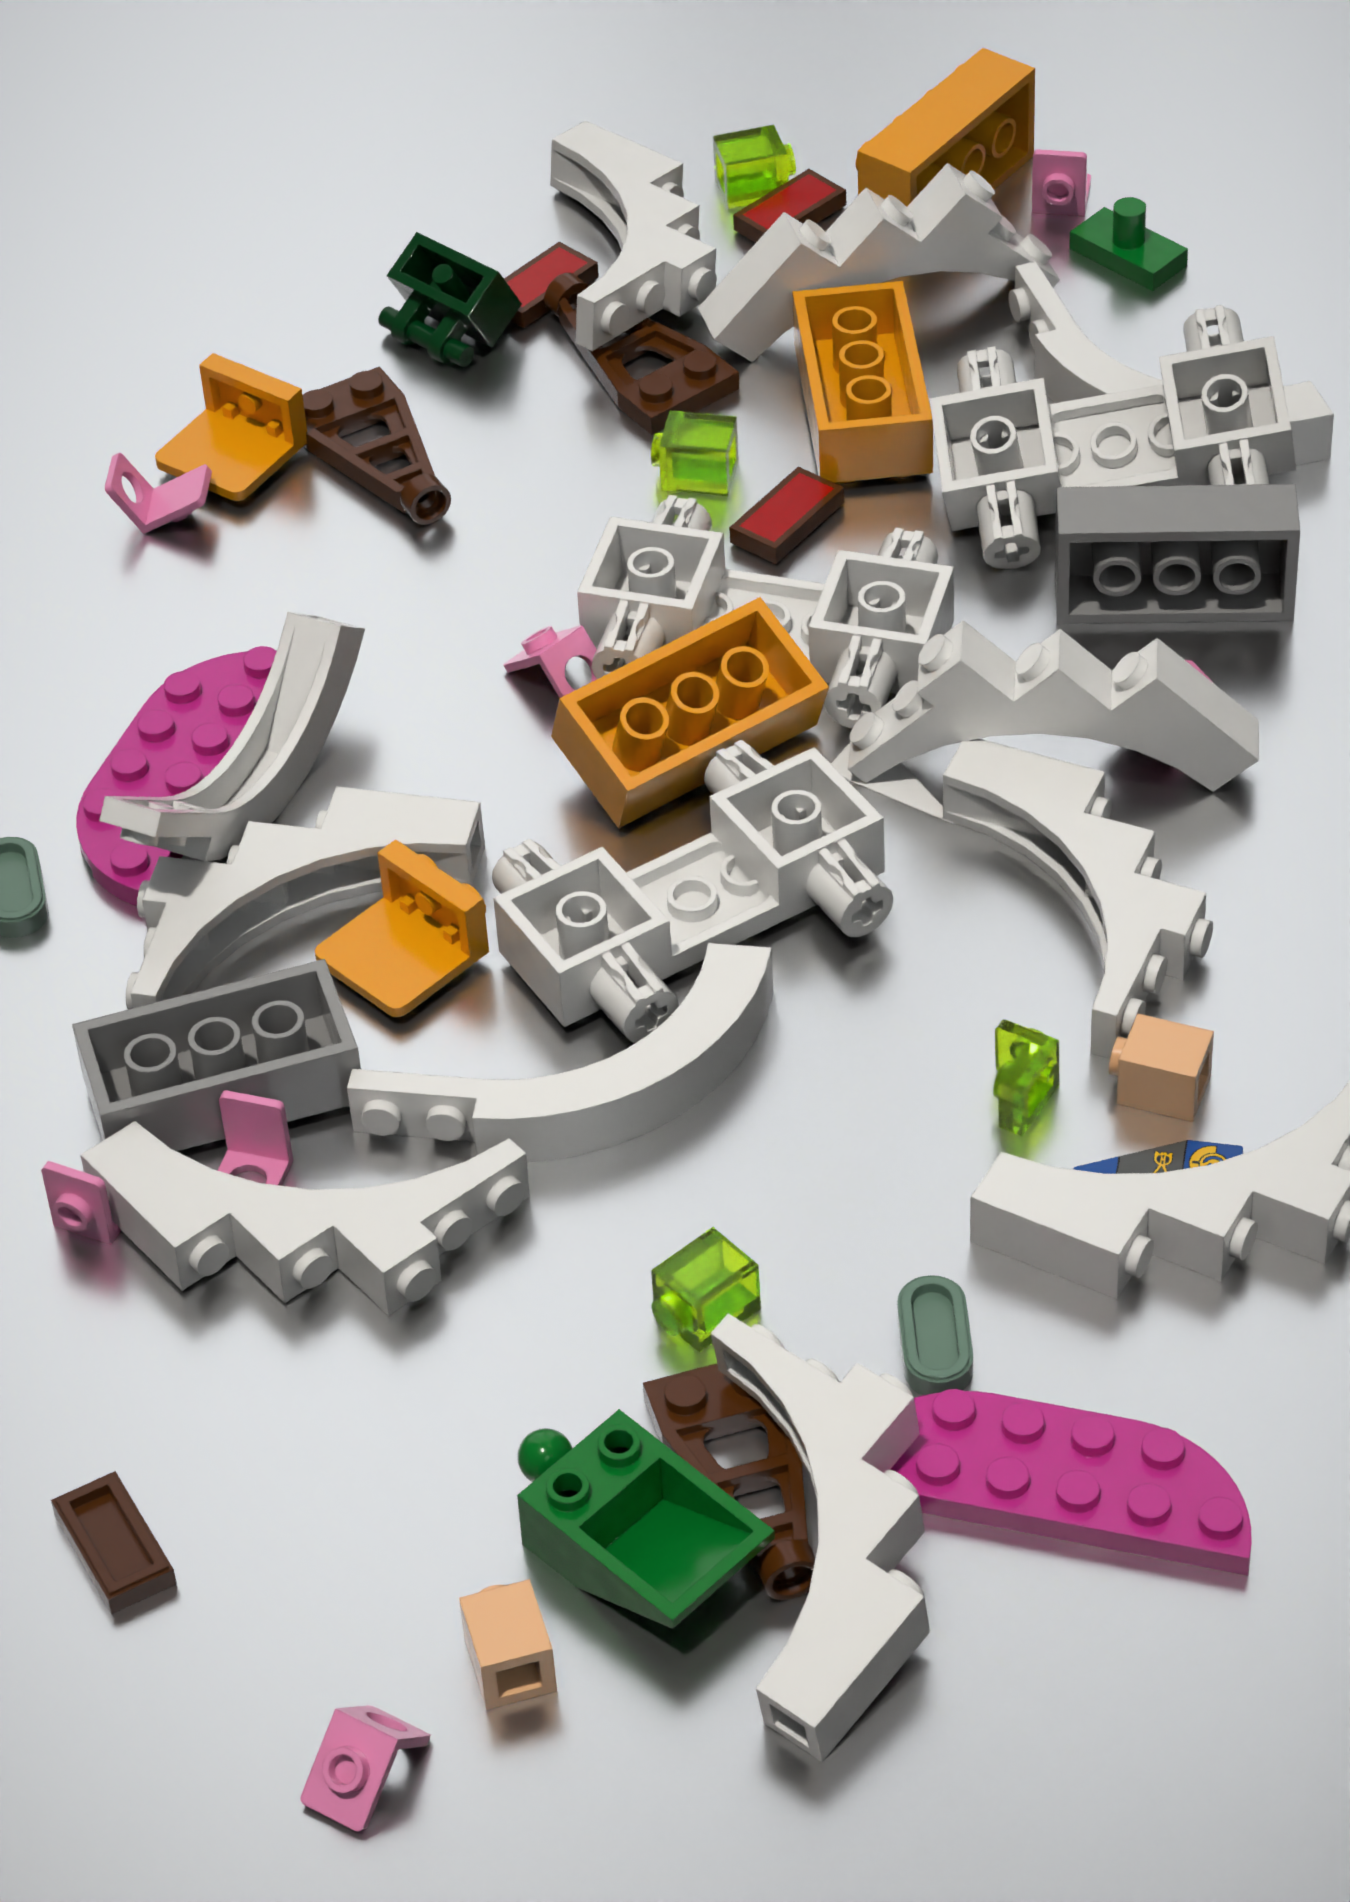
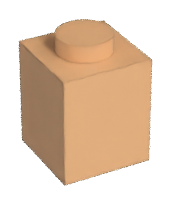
M1137 1013L1128 1037L1118 1036L1111 1052L1109 1075L1118 1077L1117 1104L1193 1122L1211 1078L1214 1031Z
M530 1579L509 1585L489 1586L478 1593L459 1598L464 1640L486 1710L557 1692L553 1649Z

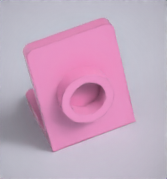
M1035 150L1032 170V213L1085 217L1091 186V175L1087 174L1086 153Z
M117 453L111 458L105 491L139 530L145 534L170 521L179 522L188 517L194 510L202 507L206 502L212 470L204 464L153 488L122 453ZM122 476L127 478L133 486L136 494V503L131 501L125 493L122 485Z
M583 625L555 632L552 626L545 627L526 638L521 643L524 650L503 664L508 673L540 664L559 698L575 691L568 684L565 677L566 664L572 657L584 659L591 669V682L597 680L591 667L597 649Z
M224 1090L219 1098V1106L227 1151L217 1171L234 1176L242 1172L254 1171L262 1174L267 1179L265 1184L282 1186L293 1163L284 1103L275 1099Z
M47 1161L41 1172L53 1226L112 1245L121 1230L112 1220L103 1179Z
M374 1706L335 1708L300 1797L302 1804L354 1831L367 1829L398 1750L427 1746L431 1735Z

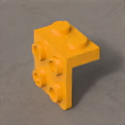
M212 353L199 365L206 409L155 454L156 466L161 471L179 477L206 464L212 470L208 490L230 500L241 501L253 493L307 444V424L302 389Z
M395 839L377 852L383 898L318 944L315 948L316 961L325 959L330 974L392 1017H401L489 953L485 917L486 905L479 892L467 883L461 884L446 874L425 854H417Z

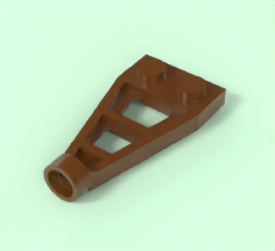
M563 273L557 276L547 287L544 295L546 308L560 318V324L616 406L651 435L739 390V372L704 344L649 318L625 331V333L629 334L628 336L605 348L600 346L591 351L576 344L577 295L589 286L575 274ZM649 351L657 352L673 360V362L638 380L632 378L623 366L625 363Z
M380 366L368 371L358 372L350 378L303 394L307 424V444L304 447L309 452L404 514L408 513L418 524H432L440 520L447 513L451 504L450 492L434 474L404 393ZM382 421L387 424L390 432L389 435L357 447L340 438ZM403 455L407 457L411 464L388 474H384L374 467ZM424 494L427 495L428 498L425 501L417 503Z
M717 1363L643 1382L644 1401L659 1440L727 1494L734 1498L746 1493L776 1485L779 1486L785 1512L761 1518L763 1522L775 1530V1539L752 1558L749 1564L762 1579L767 1594L774 1599L790 1600L808 1593L815 1556L811 1546L808 1544L802 1462L789 1437L754 1397L719 1371ZM762 1426L768 1435L769 1453L766 1459L724 1469L706 1449L704 1441Z

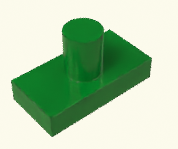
M1125 197L1117 200L1114 203L1113 211L1103 207L1070 231V250L1151 291H1154L1187 267L1188 248L1145 227L1146 204L1134 197Z

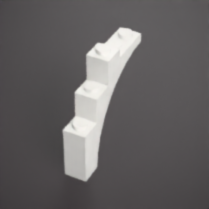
M586 120L552 139L550 186L579 201L598 216L618 240L621 248L619 257L606 273L577 295L575 343L593 351L661 309L679 317L701 304L715 289L717 276L715 273L716 248L699 241L700 205L683 198V163Z
M947 163L907 207L892 195H888L886 199H883L868 188H865L826 232L811 220L801 223L783 212L702 302L698 309L714 340L754 362L783 333L794 327L792 291L882 283L898 277L939 271L982 273L1015 281V266L1036 261L1052 287L1060 279L1048 261L1052 257V253L1047 246L1032 234H1028L1025 238L1018 235L1013 225L1000 214L991 199L995 194L992 186L975 171L971 170L965 175Z
M963 620L944 635L937 634L933 636L923 646L918 657V681H909L898 691L895 698L875 713L868 712L855 723L849 736L848 770L864 783H867L902 761L945 745L989 736L1048 734L1088 738L1138 751L1179 769L1214 792L1259 761V720L1158 638L1138 652H1130L1117 663L1116 667L1111 670L1061 629L1043 642L1028 646L1021 653L1018 660L1015 661Z
M982 739L962 741L943 774V819L986 834L1023 854L1056 880L1082 911L1099 945L1104 970V977L1092 1007L1090 1054L1110 1059L1117 1037H1128L1137 1013L1145 1015V1000L1148 994L1157 995L1159 993L1165 975L1183 980L1194 957L1203 958L1205 956L1213 933V921L1205 919L1207 892L1159 880L1162 861L1161 859L1154 858L1155 831L1110 819L1112 801L1104 798V771Z
M336 786L328 810H320L318 813L315 828L248 821L240 844L232 845L230 848L227 864L159 856L150 881L144 880L138 892V915L146 919L148 931L144 941V960L139 973L132 972L127 982L125 995L127 1009L192 993L210 971L240 946L284 920L327 903L373 892H381L382 884L377 852L395 839L415 853L425 854L431 858L439 869L461 884L467 883L472 886L485 848L481 803L477 801Z
M1350 1080L1333 1101L1299 1128L1257 1150L1211 1165L1162 1173L1103 1174L1052 1167L1001 1152L970 1197V1241L1115 1299L1119 1297L1131 1276L1140 1278L1144 1274L1152 1255L1220 1282L1235 1258L1240 1260L1246 1259L1256 1238L1325 1264L1338 1241L1345 1243L1350 1241Z
M136 1121L80 1154L83 1171L100 1177L105 1182L113 1222L182 1291L204 1276L215 1274L226 1262L237 1256L284 1303L306 1289L317 1287L332 1272L340 1269L388 1316L407 1303L420 1300L436 1284L442 1281L439 1260L441 1254L460 1247L470 1235L499 1216H506L512 1213L522 1201L530 1197L526 1153L510 1138L454 1166L415 1179L365 1188L305 1189L251 1181L211 1169L169 1148Z
M728 1313L711 1332L718 1369L754 1397L789 1437L812 1481L818 1509V1548L808 1596L788 1643L756 1687L764 1724L823 1762L930 1633L923 1591L909 1576L894 1569L925 1532L918 1491L908 1479L898 1472L890 1470L920 1435L915 1401L909 1388L898 1378L888 1373H882L879 1376L858 1362L839 1381L834 1372L822 1362L813 1358L804 1361L785 1349L777 1336L764 1326L753 1324L750 1327Z

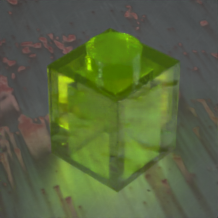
M774 124L713 136L715 181L728 209L750 205L788 182V176L795 175L796 173L793 149L789 143H782Z
M670 410L663 433L656 432L654 434L651 447V464L654 467H660L661 490L728 497L739 462L737 417Z
M714 1227L651 1270L653 1290L651 1309L656 1321L669 1335H679L699 1353L713 1344L711 1332L728 1313L743 1322L761 1309L759 1265Z

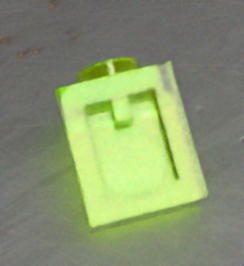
M1004 1019L995 1029V1065L998 1074L994 1082L993 1095L998 1098L999 1127L1023 1136L1060 1085L1059 1040L1045 1035L1039 1030L1027 1028Z

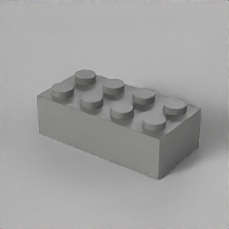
M1296 484L1057 487L1055 537L1056 623L1294 621L1300 544V521Z
M325 959L72 1024L83 1079L102 1141L134 1121L175 1151L225 1139L219 1106V1098L224 1090L283 1102L287 1122L349 1106L347 1085L352 1069H361L358 1046Z

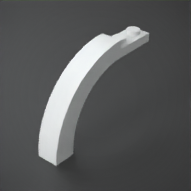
M1036 261L1015 266V289L1009 291L1010 310L1014 320L1017 323L1022 322L1029 332L1030 341L1035 351L1034 379L1044 378L1047 396L1054 403L1163 384L1161 379L1148 376L1113 359L1087 338ZM1311 381L1284 386L1296 465L1331 459L1334 413Z
M287 611L278 649L264 688L242 732L220 763L198 784L174 796H105L99 821L122 827L120 838L133 843L158 847L205 862L227 857L232 845L240 844L248 821L273 823L305 780L329 735L341 707L358 658L365 628L313 614Z
M708 943L700 973L692 989L667 1020L629 1048L582 1068L542 1077L509 1080L352 1069L347 1092L353 1132L371 1133L380 1136L396 1135L432 1138L443 1141L475 1142L476 1156L510 1138L526 1153L527 1162L549 1161L579 1156L613 1147L642 1136L672 1121L698 1104L716 1089L741 1063L757 1039L767 1017L774 993L772 948Z

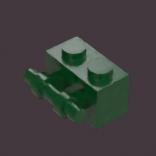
M416 232L386 275L406 302L400 311L390 306L385 307L379 315L378 323L380 326L390 330L394 339L408 346L416 343L426 348L428 355L443 364L454 362L461 367H466L473 359L474 350L472 347L461 342L463 335L465 334L492 348L522 303L498 271ZM427 316L440 322L436 329L425 324Z

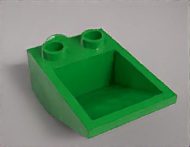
M620 1409L575 1447H572L564 1434L550 1428L537 1429L529 1433L519 1446L517 1453L519 1468L523 1475L532 1482L517 1495L522 1545L575 1587L672 1629L775 1539V1530Z

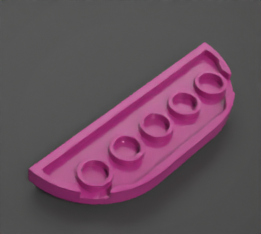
M259 646L245 652L226 654L203 661L168 676L164 684L143 704L98 769L79 802L76 828L81 853H83L84 858L91 867L94 879L109 893L137 906L140 885L144 880L150 881L159 856L182 858L183 855L121 839L122 827L99 821L105 796H174L185 792L204 779L224 758L246 725L271 670L277 652L275 649Z
M948 1389L939 1393L914 1398L920 1435L890 1470L904 1476L919 1493L922 1513L1248 1576L1252 1538L1249 1513L1243 1496L1231 1476L1214 1457L1176 1431L1139 1420L987 1392Z

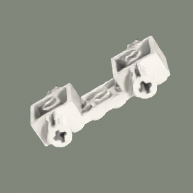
M1217 305L1215 308L1196 309L1195 313L1187 318L1183 326L1187 352L1159 357L1163 384L1049 404L1044 378L1016 383L1013 359L1007 352L996 349L995 346L979 351H967V355L962 357L957 364L960 393L929 398L942 494L951 531L979 526L982 554L985 562L994 568L1016 569L1030 564L1040 555L1041 545L1036 516L1056 513L1057 487L1270 484L1268 475L1296 470L1292 429L1274 336L1244 341L1240 318L1235 311L1230 308H1224V305ZM1218 325V333L1208 335L1207 327ZM990 367V375L981 376L979 368Z
M668 495L667 499L663 500L658 506L652 522L610 516L577 591L579 623L583 625L594 646L597 648L591 665L593 674L597 679L761 597L824 681L830 683L824 702L826 712L834 721L851 729L864 714L868 712L875 713L887 704L890 693L897 694L909 681H918V657L921 649L933 636L937 634L944 635L948 632L954 622V566L937 564V548L931 539L924 536V531H904V528L895 527L894 531L883 539L878 555L838 550L826 582H811L725 569L724 534L711 531L712 521L710 514L704 506L697 503L696 498H677L675 495ZM676 515H679V516L677 517L676 521L673 522L675 516H676ZM907 548L904 556H901V549Z
M739 740L733 746L716 751V756L710 761L705 771L704 782L706 788L713 794L709 796L711 833L635 869L625 872L603 847L562 866L552 858L543 846L530 838L523 841L521 845L503 850V856L498 859L492 873L494 887L500 893V895L493 898L499 952L564 1027L602 1009L627 1039L632 1042H638L667 1020L678 1008L679 1003L676 995L662 980L704 960L708 943L735 945L815 905H818L840 930L849 937H860L878 928L890 913L894 900L892 891L877 877V875L885 872L884 817L815 747L774 766L767 759L762 758L749 744Z

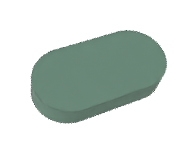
M20 837L0 838V936L7 938L24 937L39 930L45 924L49 915L40 860L35 845L30 841Z
M935 1275L915 1278L901 1289L897 1300L898 1327L905 1379L913 1390L922 1395L939 1393L948 1389L964 1390L969 1385L973 1376V1348L966 1296L961 1287L948 1278Z

